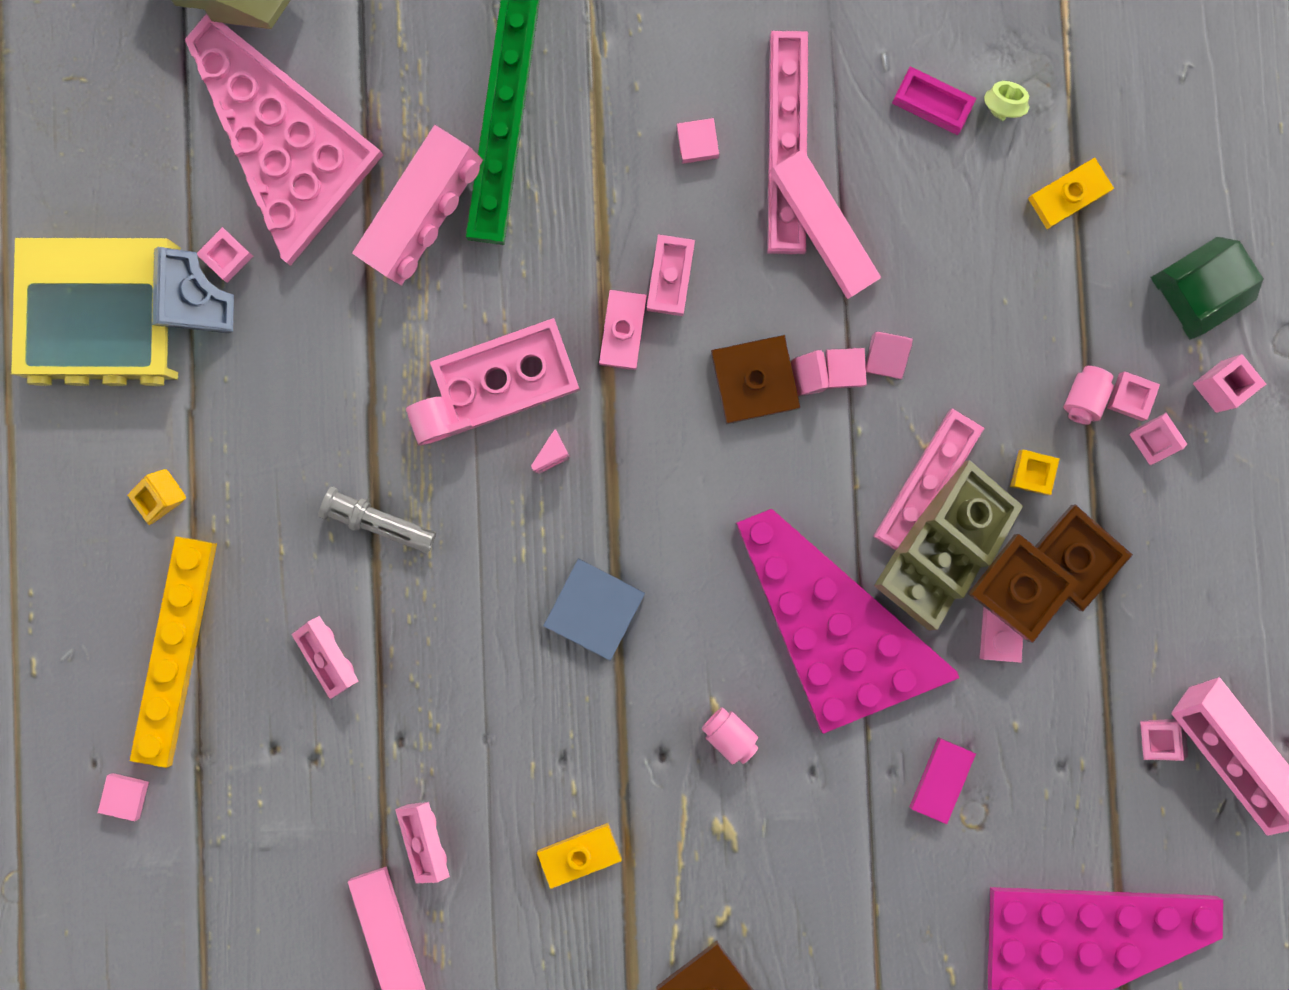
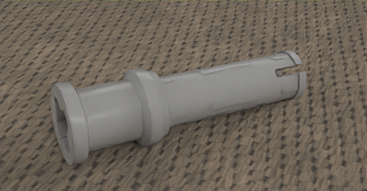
M333 486L325 494L319 510V518L324 520L328 517L349 525V529L352 531H360L363 528L419 550L424 554L429 553L436 536L435 531H430L372 508L371 503L367 499L361 498L356 500L338 493V488Z

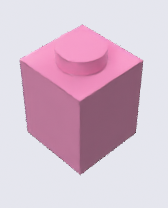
M1240 354L1220 361L1196 380L1193 385L1212 409L1218 413L1237 408L1264 387L1266 383L1244 355Z

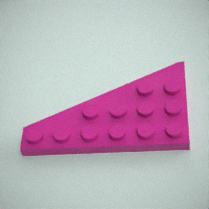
M773 509L736 523L822 734L959 679L957 671Z
M990 887L988 990H1113L1223 939V899L1211 895Z

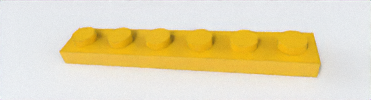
M175 536L129 761L168 768L173 764L217 543Z

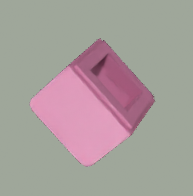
M875 332L871 337L866 362V373L902 379L913 339Z
M822 350L805 354L791 361L798 396L821 393L828 388L829 380L825 356Z
M556 429L531 465L533 471L538 474L568 460L570 457Z
M1176 719L1140 722L1144 760L1184 761L1188 757L1186 732Z

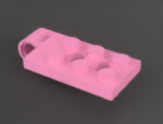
M552 318L431 361L430 364L442 397H433L414 403L406 408V412L417 444L426 445L580 391L556 321ZM536 357L542 361V370L537 376L528 377L522 373L521 366L525 359ZM496 369L504 371L507 375L506 384L498 390L490 389L486 383L487 375Z

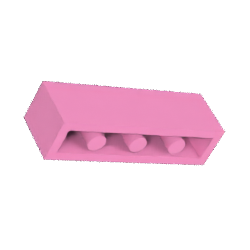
M434 125L352 254L384 276L403 285L404 281L410 278L416 271L418 260L426 247L431 246L436 240L438 229L445 218L456 209L459 197L467 184L477 177L483 159L471 147Z
M1220 677L1189 687L1171 714L1264 833L1269 836L1288 832V763Z

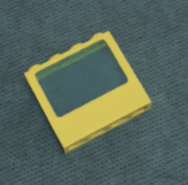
M15 238L11 374L27 378V384L39 386L52 385V379H65L66 385L88 386L89 379H102V384L110 386H126L127 380H140V384L146 386H164V380H178V372L167 368L168 327L152 325L154 249L164 247L181 250V247L167 238Z

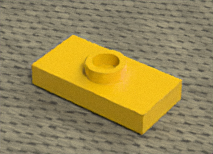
M1094 157L1035 192L1028 200L1046 229H1049L1108 194L1114 187Z
M609 823L537 851L550 889L622 861Z

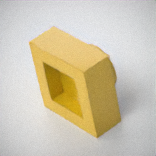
M1024 449L1019 450L1010 487L1045 496L1051 495L1060 458Z

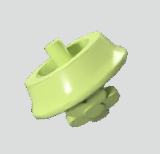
M997 82L984 96L985 104L990 109V112L1002 121L1006 117H1022L1029 110L1028 92L1025 88L1014 82Z

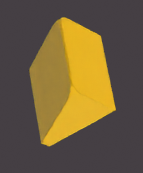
M166 469L146 475L127 495L148 525L155 523L186 499V495Z

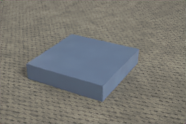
M578 559L543 626L611 661L645 592Z

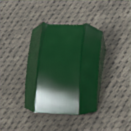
M1222 237L1212 239L1150 277L1157 289L1161 290L1183 325L1182 329L1189 340L1207 333L1257 300L1264 279L1241 242Z

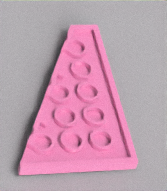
M206 14L185 38V42L196 61L197 69L211 95L222 126L230 138L233 151L245 172L248 185L258 207H260L267 228L271 232L281 254L280 257L291 266L383 157V154L377 147L224 23L212 22Z

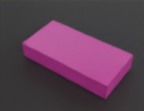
M910 66L892 104L958 135L977 98Z
M938 737L909 807L914 811L948 824L976 753Z

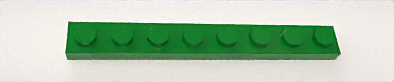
M500 0L478 155L483 161L480 164L479 173L474 179L466 238L469 241L505 245L540 0Z

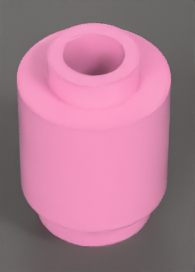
M1085 366L1082 373L1076 375L1063 407L1069 413V419L1084 425H1089L1091 421L1101 420L1114 388L1112 384L1114 377L1110 372L1095 366Z
M721 707L702 727V730L707 734L706 740L731 764H735L738 761L745 764L758 750V746L755 745L758 736L733 711L728 713Z

